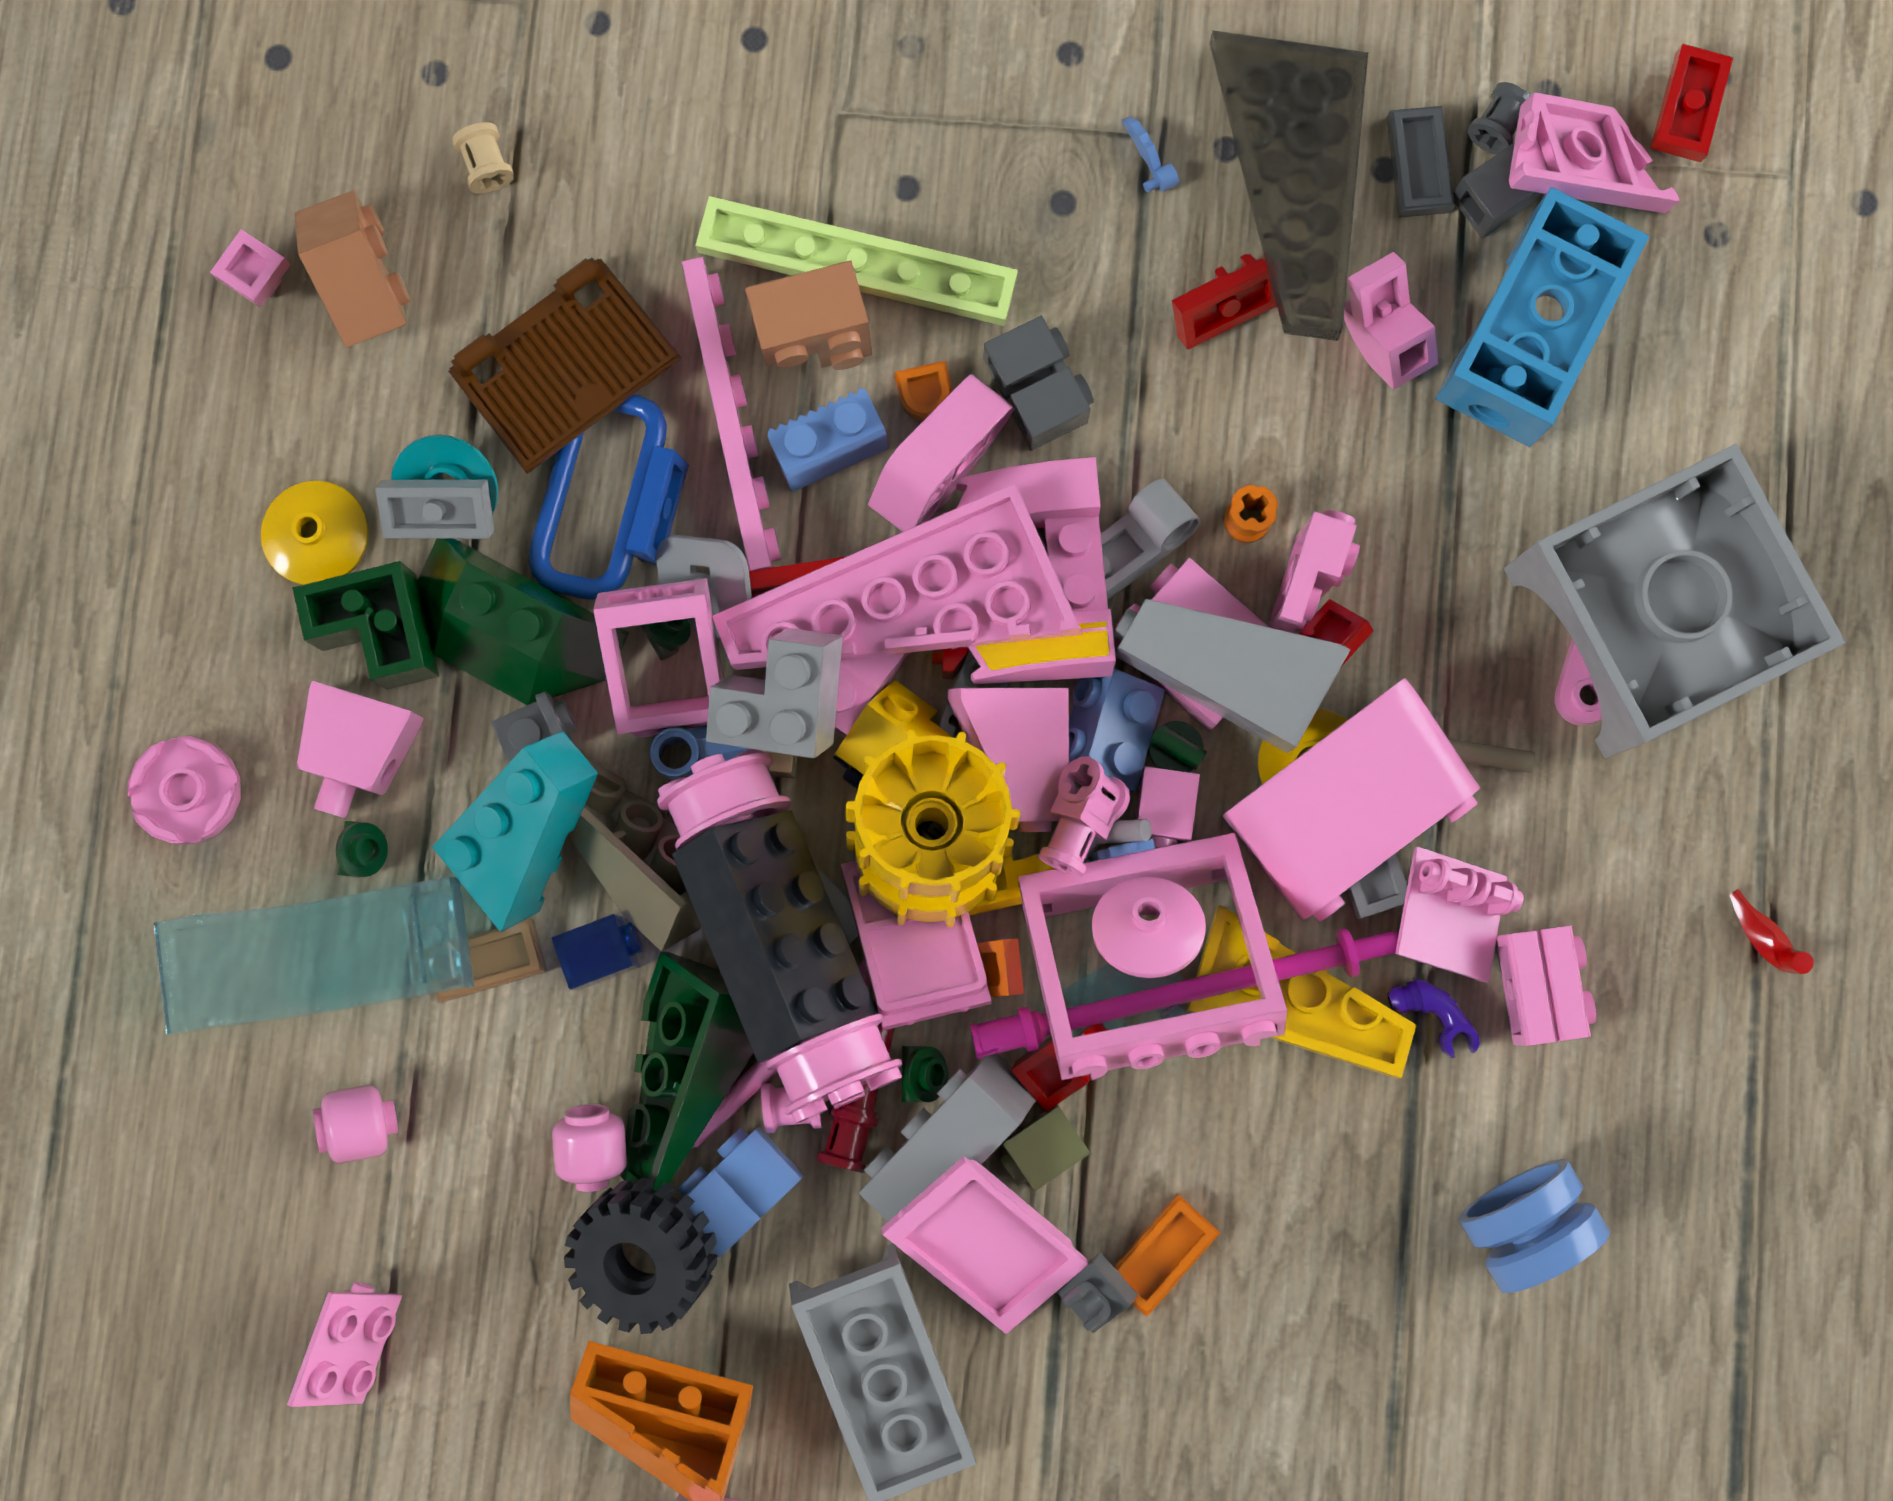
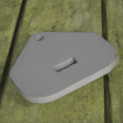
M684 535L670 536L659 544L656 553L659 585L707 578L713 615L752 599L748 564L744 554L735 544L726 540ZM695 565L709 567L710 574L696 573ZM695 617L687 618L690 627L697 633ZM716 628L717 640H719L720 636Z

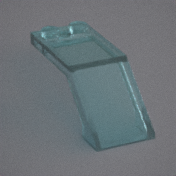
M456 877L439 878L312 903L226 913H201L154 922L166 1034L327 1013L474 987L461 884Z

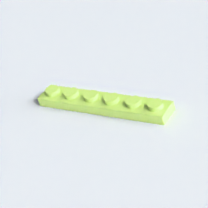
M711 196L708 197L695 245L697 252L700 254L788 275H796L852 260L860 292L1001 326L1006 324L1018 275L1017 269Z

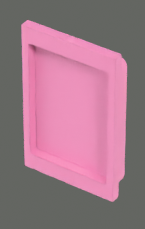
M856 861L841 864L878 1014H881L884 1019L881 1022L883 1031L904 1025L910 1026L917 1022L957 1012H967L970 1009L992 1003L986 982L985 970L968 912L956 917L952 928L947 927L945 921L920 922L908 919L904 925L900 926L897 923L898 916L882 907L869 893L865 896L859 894V879L861 877L857 870Z
M965 1156L959 1159L881 1228L883 1236L1005 1334L1010 1332L1088 1265L1086 1257L1073 1247L1072 1241L979 1162L969 1160Z

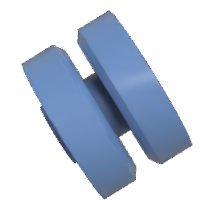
M1565 1159L1552 1160L1513 1176L1480 1196L1465 1208L1458 1217L1460 1224L1476 1248H1492L1484 1264L1502 1293L1522 1291L1557 1277L1595 1253L1609 1238L1611 1232L1597 1208L1590 1203H1576L1583 1185L1570 1163Z

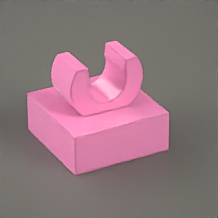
M240 229L210 273L218 281L258 307H261L267 297L270 298L282 282V276L291 264L283 256Z

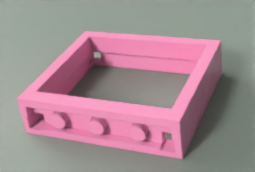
M1235 833L1083 863L1086 866V870L1082 877L1073 876L1058 869L1018 876L1023 901V912L1062 1080L1088 1074L1094 1080L1104 1076L1108 1070L1131 1066L1134 1069H1148L1161 1064L1166 1058L1186 1054L1192 1058H1202L1218 1052L1221 1047L1244 1043L1247 1046H1260V1039L1285 1034L1287 1008ZM1133 878H1163L1185 889L1227 880L1261 999L1073 1038L1045 917L1096 907L1099 900L1108 890L1123 881Z

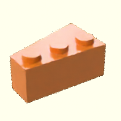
M588 1341L570 1392V1419L688 1500L723 1501L749 1416L753 1385Z

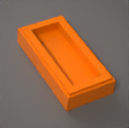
M1178 1193L1113 1265L1138 1294L1132 1304L1146 1317L1149 1316L1221 1233Z

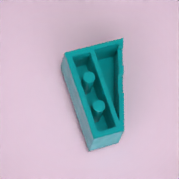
M564 731L523 747L432 846L500 932L540 912L545 900L542 896L550 875L558 870L563 858L559 853L567 834L575 830L598 775L597 771Z

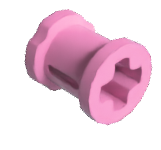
M763 1083L761 1085L762 1111L766 1134L775 1133L777 1127L797 1124H811L814 1129L822 1128V1113L800 1123H795L792 1114L786 1115L784 1110L791 1104L785 1088H773L771 1083Z

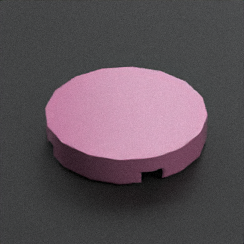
M192 736L161 741L150 746L135 762L128 780V796L131 797L133 808L131 811L136 822L152 837L177 845L199 844L218 835L234 818L241 800L240 776L233 760L215 744Z

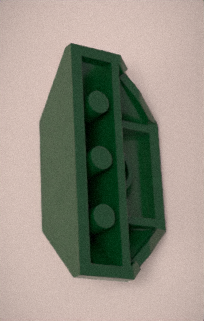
M436 538L418 578L432 649L436 657L525 705L536 702L535 695L544 691L554 698L607 680L594 613L454 538ZM616 628L621 652L629 632L622 628Z

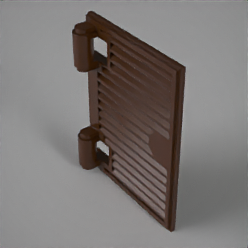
M591 257L590 259L585 258L556 280L557 283L553 285L556 289L494 336H491L490 333L479 336L456 353L451 361L453 366L449 368L448 372L527 474L682 359L601 258L594 260ZM594 280L605 294L584 309L574 294ZM493 355L503 369L484 384H481L471 370Z

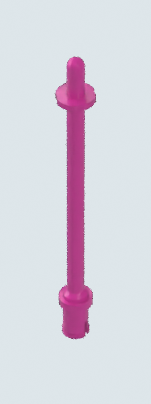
M1345 928L1337 930L1336 945L1272 959L1278 981L1339 966L1343 967L1348 976H1359L1360 961L1395 953L1399 933L1390 931L1353 940L1349 930ZM1247 965L1066 1008L1070 1028L1074 1030L1255 987L1257 983L1252 965ZM1029 1006L1018 1008L1017 1015L979 1024H969L977 1059L1026 1047L1027 1052L1038 1050V1044L1043 1043L1045 1038L1051 1035L1047 1013L1040 1014L1036 1010L1030 1011Z

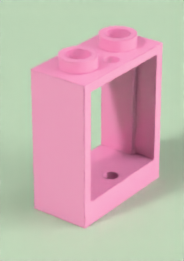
M707 578L598 593L593 611L617 734L632 732V735L635 737H650L659 734L664 728L686 725V728L690 729L706 726L710 686L724 679L716 628L712 618L713 610ZM695 617L708 696L630 706L616 628Z

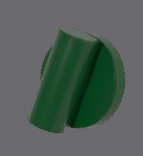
M688 619L640 625L660 661L676 654L679 651L678 648L688 641L691 634Z
M1181 721L1160 723L1149 740L1150 758L1156 768L1189 773L1193 769L1196 770L1207 753L1204 750L1203 740L1199 732L1190 724Z
M344 822V829L336 843V858L339 864L337 875L356 878L369 877L383 867L388 854V844L384 833L377 826L365 822Z
M902 1046L901 1102L929 1103L937 1100L940 1097L937 1094L938 1091L948 1080V1068L943 1055L934 1047Z

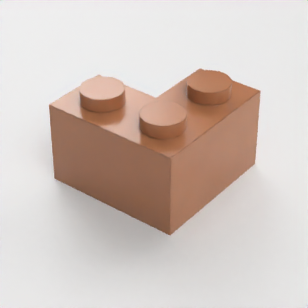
M354 189L295 212L298 255L345 347L353 346L407 325L403 305L409 303L410 298L399 273L389 274L381 259L387 256L388 253L381 237L384 235V230L372 204L363 207Z
M852 260L745 288L766 366L777 364L780 368L797 366L806 362L809 359L808 355L817 353L821 368L833 366L835 370H844L861 364L864 361L863 357L872 355L869 322Z

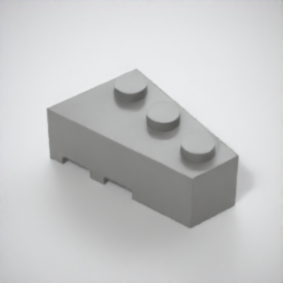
M998 1053L985 1056L968 1075L959 1069L938 1091L937 1094L943 1099L942 1103L931 1114L923 1107L902 1129L901 1133L907 1140L899 1149L893 1152L886 1146L865 1168L864 1171L871 1179L859 1194L887 1221H890L900 1210L906 1207L963 1156L982 1164L1021 1124L1036 1100L1012 1073V1067Z

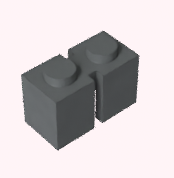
M1042 315L985 342L983 360L1001 395L1005 400L1011 398L1015 409L1012 416L1030 451L1087 424L1091 410L1089 405L1094 403L1093 395L1084 377L1081 374L1073 376L1070 368L1066 367L1063 361L1070 354L1061 332L1057 327L1049 330Z

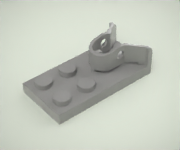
M892 1243L886 1246L881 1262L817 1287L810 1288L799 1281L789 1283L792 1309L868 1501H885L977 1464L903 1271L895 1244Z

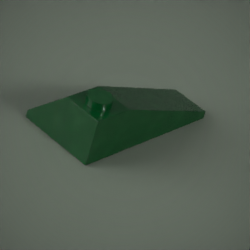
M660 951L643 1002L641 1021H650L646 1054H636L634 1072L641 1073L639 1103L634 1104L628 1112L625 1134L627 1166L620 1174L624 1181L631 1179L633 1187L641 1178L653 1179L654 1190H658L664 1182L670 1183L754 1053L720 970L665 951Z

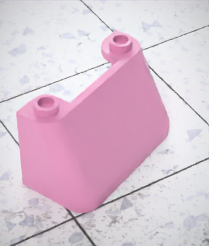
M1403 678L1221 816L1301 920H1305L1313 915L1318 922H1321L1345 904L1340 894L1444 816L1452 823L1475 807L1478 802L1473 797V794L1480 787L1418 693L1407 679Z

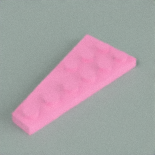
M1016 483L712 616L730 664L735 670L766 667L769 638L788 628L842 635L841 659L1082 635L1079 624Z

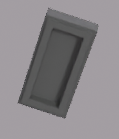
M1442 106L1390 110L1387 116V127L1398 217L1451 213L1455 204Z

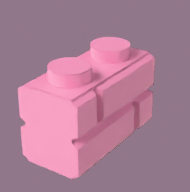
M1572 925L1497 936L1496 947L1513 1045L1530 1046L1591 1037L1589 1024L1596 1022V1007L1590 991H1583L1579 969L1586 967V950L1580 936H1573Z

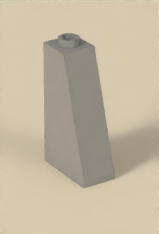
M1145 599L1138 613L1128 608L1113 633V637L1121 642L1115 657L1286 753L1297 747L1350 652V649L1338 643Z

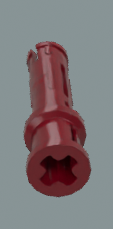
M880 1023L877 1027L887 1051L890 1053L895 1028L883 1031ZM867 1083L862 1085L866 1096L834 1109V1106H831L829 1114L833 1117V1122L825 1150L818 1152L817 1161L865 1173L864 1170L867 1165L862 1159L871 1128L877 1127L879 1122L877 1118L878 1113L874 1112L879 1088L871 1091Z

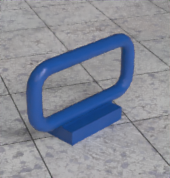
M634 394L613 410V412L641 418L645 423L646 430L609 566L602 576L595 579L559 572L550 563L551 550L584 432L556 452L529 548L528 563L532 576L543 587L563 595L596 600L598 593L617 591L624 585L634 557L641 562L657 565V548L664 539L670 537L689 465L675 450L664 448L667 423L662 410L654 401Z

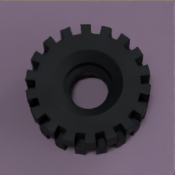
M641 1178L634 1187L631 1179L621 1181L614 1189L610 1187L599 1196L573 1225L574 1229L567 1236L565 1246L571 1249L564 1256L565 1268H575L576 1270L568 1278L572 1290L580 1287L583 1288L585 1294L579 1301L587 1310L593 1304L599 1307L602 1311L597 1319L606 1325L614 1317L620 1320L618 1330L628 1333L636 1324H639L641 1334L653 1333L658 1325H660L662 1331L672 1327L678 1318L681 1320L713 1277L710 1273L717 1266L718 1258L717 1254L710 1253L717 1244L715 1233L704 1234L703 1229L708 1224L709 1219L704 1211L694 1216L689 1208L695 1201L687 1194L680 1201L674 1198L672 1194L675 1186L664 1182L658 1190H654L653 1179ZM622 1243H632L644 1249L651 1256L656 1267V1273H645L632 1266L623 1253Z

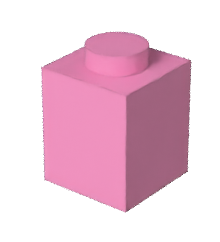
M1152 767L1143 768L1139 779L1134 820L1147 819L1150 822L1152 828L1150 839L1154 840L1155 849L1176 845L1177 843H1186L1192 839L1200 774Z

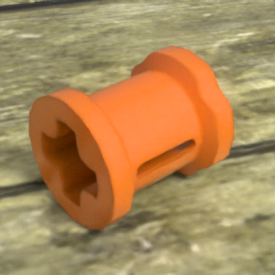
M1246 485L1240 488L1233 495L1231 503L1226 507L1223 516L1224 527L1228 535L1241 543H1254L1262 539L1277 517L1278 501L1275 495L1264 486ZM1256 507L1261 513L1257 520L1249 518L1245 521L1240 516L1244 508L1250 511Z

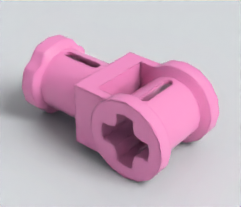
M1079 757L1071 761L1062 771L1058 782L1059 794L1050 811L1060 820L1048 847H1043L1038 855V858L1046 864L1078 877H1082L1086 870L1083 862L1094 838L1098 837L1107 840L1114 822L1123 815L1130 800V793L1126 784L1116 777H1107L1101 764L1091 757ZM1075 781L1082 785L1080 789L1074 785ZM1108 792L1114 796L1113 801L1106 796Z

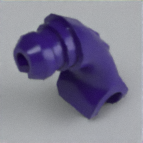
M1413 977V981L1407 982L1404 986L1392 987L1387 993L1390 1008L1396 1013L1403 1014L1413 1010L1414 1012L1421 1011L1423 1014L1435 1013L1440 1018L1444 1030L1440 1033L1438 1043L1441 1051L1450 1058H1455V1051L1452 1047L1453 1037L1460 1032L1465 1035L1470 1052L1475 1053L1480 1045L1478 1033L1456 1005L1457 1001L1450 997L1449 993L1425 980Z

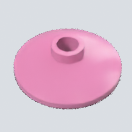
M1138 877L1123 881L1112 887L1102 896L1093 913L1092 935L1099 953L1114 968L1136 977L1158 978L1180 971L1195 959L1202 948L1205 938V917L1198 901L1182 886L1163 878ZM1153 914L1158 916V918L1147 921L1142 919L1140 915Z

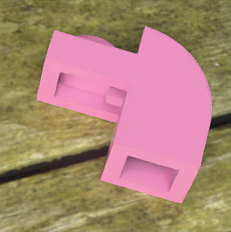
M1392 252L1348 277L1350 300L1341 305L1345 323L1352 339L1367 363L1393 390L1438 365L1435 326L1410 303L1406 263L1396 253Z

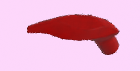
M1739 889L1730 894L1736 915L1744 932L1754 948L1768 963L1780 971L1793 974H1806L1812 970L1814 960L1809 953L1795 950L1786 934L1776 923L1757 911Z

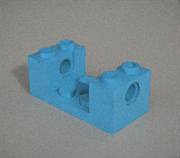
M1550 187L1527 219L1505 262L1509 265L1473 335L1456 356L1435 400L1531 447L1553 426L1650 236ZM1542 296L1556 299L1562 307V318L1557 321H1549L1542 318L1536 310V299Z

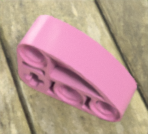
M971 374L966 377L891 455L881 472L868 506L902 532L931 520L956 490L958 479L967 476L990 447L1011 417L1015 407Z

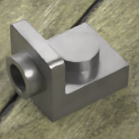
M544 691L535 695L536 702L491 721L508 764L523 747L561 731H564L573 742L570 732L576 730L577 726L564 700L556 703L555 699Z

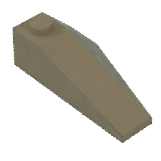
M587 759L598 775L575 830L569 832L568 836L623 916L662 952L702 927L672 856L677 851L675 843L680 838V834L672 815L669 813L670 810L660 809L657 797L652 803L625 789L626 784L623 778Z

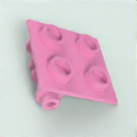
M1415 847L1395 954L1488 983L1500 916L1511 911L1517 912L1523 904V893L1518 891L1514 883L1507 881V876L1421 847Z
M358 1281L353 1282L351 1290L328 1292L287 1405L290 1407L363 1404L367 1392L375 1381L376 1367L386 1339L395 1326V1314L402 1295L374 1293L375 1287Z

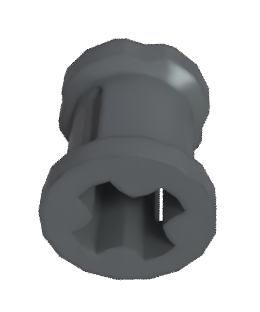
M1499 82L1490 96L1492 101L1481 118L1474 119L1469 125L1468 135L1470 139L1481 149L1495 155L1513 144L1512 136L1517 130L1520 106L1531 95L1513 83Z

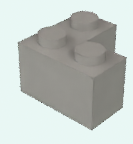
M788 628L769 638L765 679L731 675L710 686L706 742L815 758L832 746L834 742L843 636Z

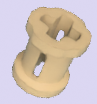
M481 122L471 124L457 131L452 138L453 146L457 152L462 153L470 174L467 178L470 191L476 194L500 190L509 185L514 179L511 165L504 163L497 144L500 134L493 123Z

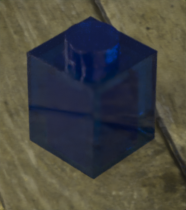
M616 914L551 937L569 990L579 991L639 968L640 965L636 955L644 952L636 927L631 922L625 924L622 916Z

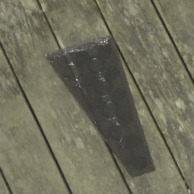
M1212 30L1209 44L1283 332L1290 335L1338 341L1343 330L1369 52Z

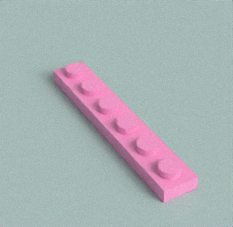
M703 257L682 261L749 571L772 568V561L780 560L781 553L775 528L764 529L761 510L770 508L764 478L763 476L753 478L749 458L759 457L752 425L742 427L738 411L739 407L748 405L741 374L731 376L727 357L736 355L730 324L719 325L716 306L725 305L718 273L708 275Z

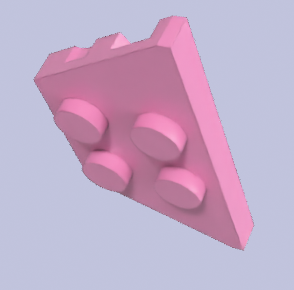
M1536 92L1520 106L1509 175L1510 188L1546 194L1550 187H1553L1579 200L1659 213L1668 212L1680 202L1678 194L1672 187L1666 190L1658 189L1644 168L1653 160L1643 146L1633 138L1629 127L1614 107Z

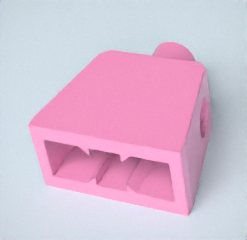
M312 681L309 688L297 766L302 771L324 778L314 809L346 819L356 788L382 796L387 791L422 726L424 718L400 707Z

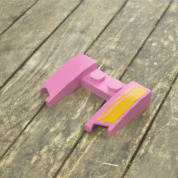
M1096 457L1012 466L960 477L957 481L956 489L964 492L957 508L1016 483L1035 528L1044 529L1046 553L1082 632V635L968 646L980 665V668L971 674L973 683L991 684L1112 676L1116 657L1111 609H1108L1099 523L1101 505Z

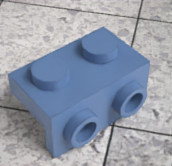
M1115 668L1110 677L1081 678L1073 692L1074 705L1069 718V763L1079 757H1091L1101 764L1107 777L1120 779L1126 784L1129 792H1136L1149 748V740L1154 731L1165 689Z

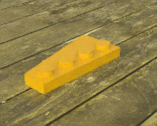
M1220 904L1216 907L1196 978L1251 965L1238 917H1236L1237 914ZM1264 932L1272 959L1297 954L1280 944L1279 940ZM1328 970L1279 981L1287 1008L1285 1034L1269 1038L1395 1079L1402 1078L1416 1024L1356 987L1352 988L1329 974ZM1258 986L1188 1002L1186 1011L1196 1013L1260 1000L1261 997Z

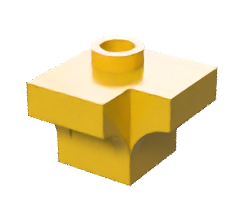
M894 680L866 704L835 754L864 775V758L871 756L875 759L890 746L905 740L907 731L910 729L915 731L916 736L941 735L951 737V735L932 722L938 712L935 708Z

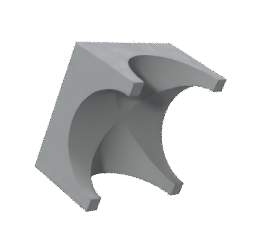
M1737 443L1537 541L1503 568L1513 587H1526L1535 592L1548 604L1576 644L1590 673L1599 700L1602 725L1599 736L1594 740L1604 759L1642 745L1846 643Z

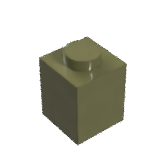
M1056 1105L1008 1136L1003 1142L1008 1153L999 1159L1017 1186L1028 1181L1035 1192L1091 1153L1061 1108Z

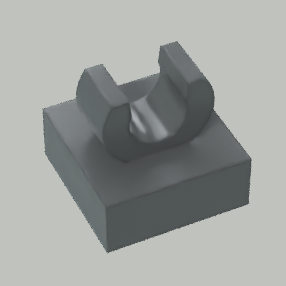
M1101 1252L1090 1259L1088 1265L1057 1291L1063 1298V1304L1067 1308L1071 1307L1084 1322V1328L1087 1331H1092V1333L1131 1306L1138 1296Z

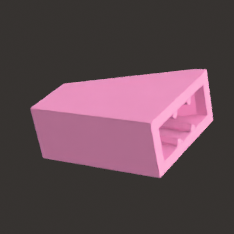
M1068 688L948 689V702L961 731L966 734V742L981 750L996 765L1000 762L1006 764L1004 780L1009 788L1012 809H1019L1021 811L1018 824L1019 832H1051V821H1059L1060 819L1050 811L1059 794L1058 782L1060 775L1069 764Z

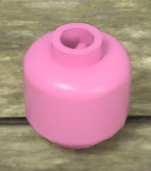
M373 1085L331 1091L323 1097L321 1108L313 1109L319 1154L328 1152L331 1160L337 1164L383 1155L388 1147L387 1135L398 1133L394 1101L382 1102L379 1090Z
M586 1104L567 1109L564 1112L565 1117L559 1120L552 1128L556 1175L566 1182L575 1183L576 1189L582 1192L605 1189L609 1186V1180L620 1175L627 1166L623 1121L617 1115L609 1113V1107L605 1105Z

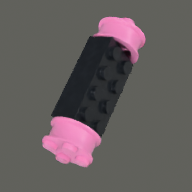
M748 749L725 761L722 754H716L691 766L693 775L673 780L658 789L660 796L657 799V803L660 809L670 810L680 834V838L675 843L677 851L672 856L757 1062L761 1063L769 1060L766 1063L767 1069H777L791 1102L784 1109L786 1115L792 1114L795 1123H800L827 1111L825 1101L830 1100L834 1109L866 1096L862 1085L868 1083L870 1090L873 1091L902 1078L899 1067L903 1064L901 1059L891 1060L877 1027L884 1019L876 1010L792 810L787 811L792 804L788 796H779L768 771L773 764L771 754L765 753L762 750Z

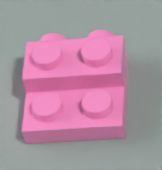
M1324 510L1323 514L1313 512L1296 536L1267 625L1268 627L1291 633L1296 629L1302 631L1307 620L1312 621L1320 598L1332 586L1340 587L1344 576H1350L1360 549V545L1352 543L1357 525H1354L1355 519L1352 516L1335 510Z

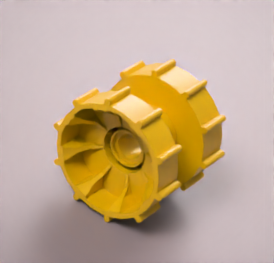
M908 730L905 740L890 746L875 759L871 756L864 758V775L859 783L855 801H848L846 803V820L855 824V831H848L846 833V848L849 851L855 852L856 866L861 877L859 879V894L865 896L869 893L882 907L898 916L897 923L900 926L904 925L908 919L920 922L945 921L947 927L952 928L956 917L972 910L982 900L994 901L997 891V884L995 882L1001 873L1004 858H1009L1012 853L1014 841L1007 837L1009 830H1016L1018 828L1021 811L1019 809H1012L1009 788L1004 780L1006 764L1000 762L996 765L981 750L965 742L966 734L964 732H959L957 738L941 735L916 736L914 730ZM934 821L941 824L946 833L939 839L928 840L921 837L916 828L923 822Z

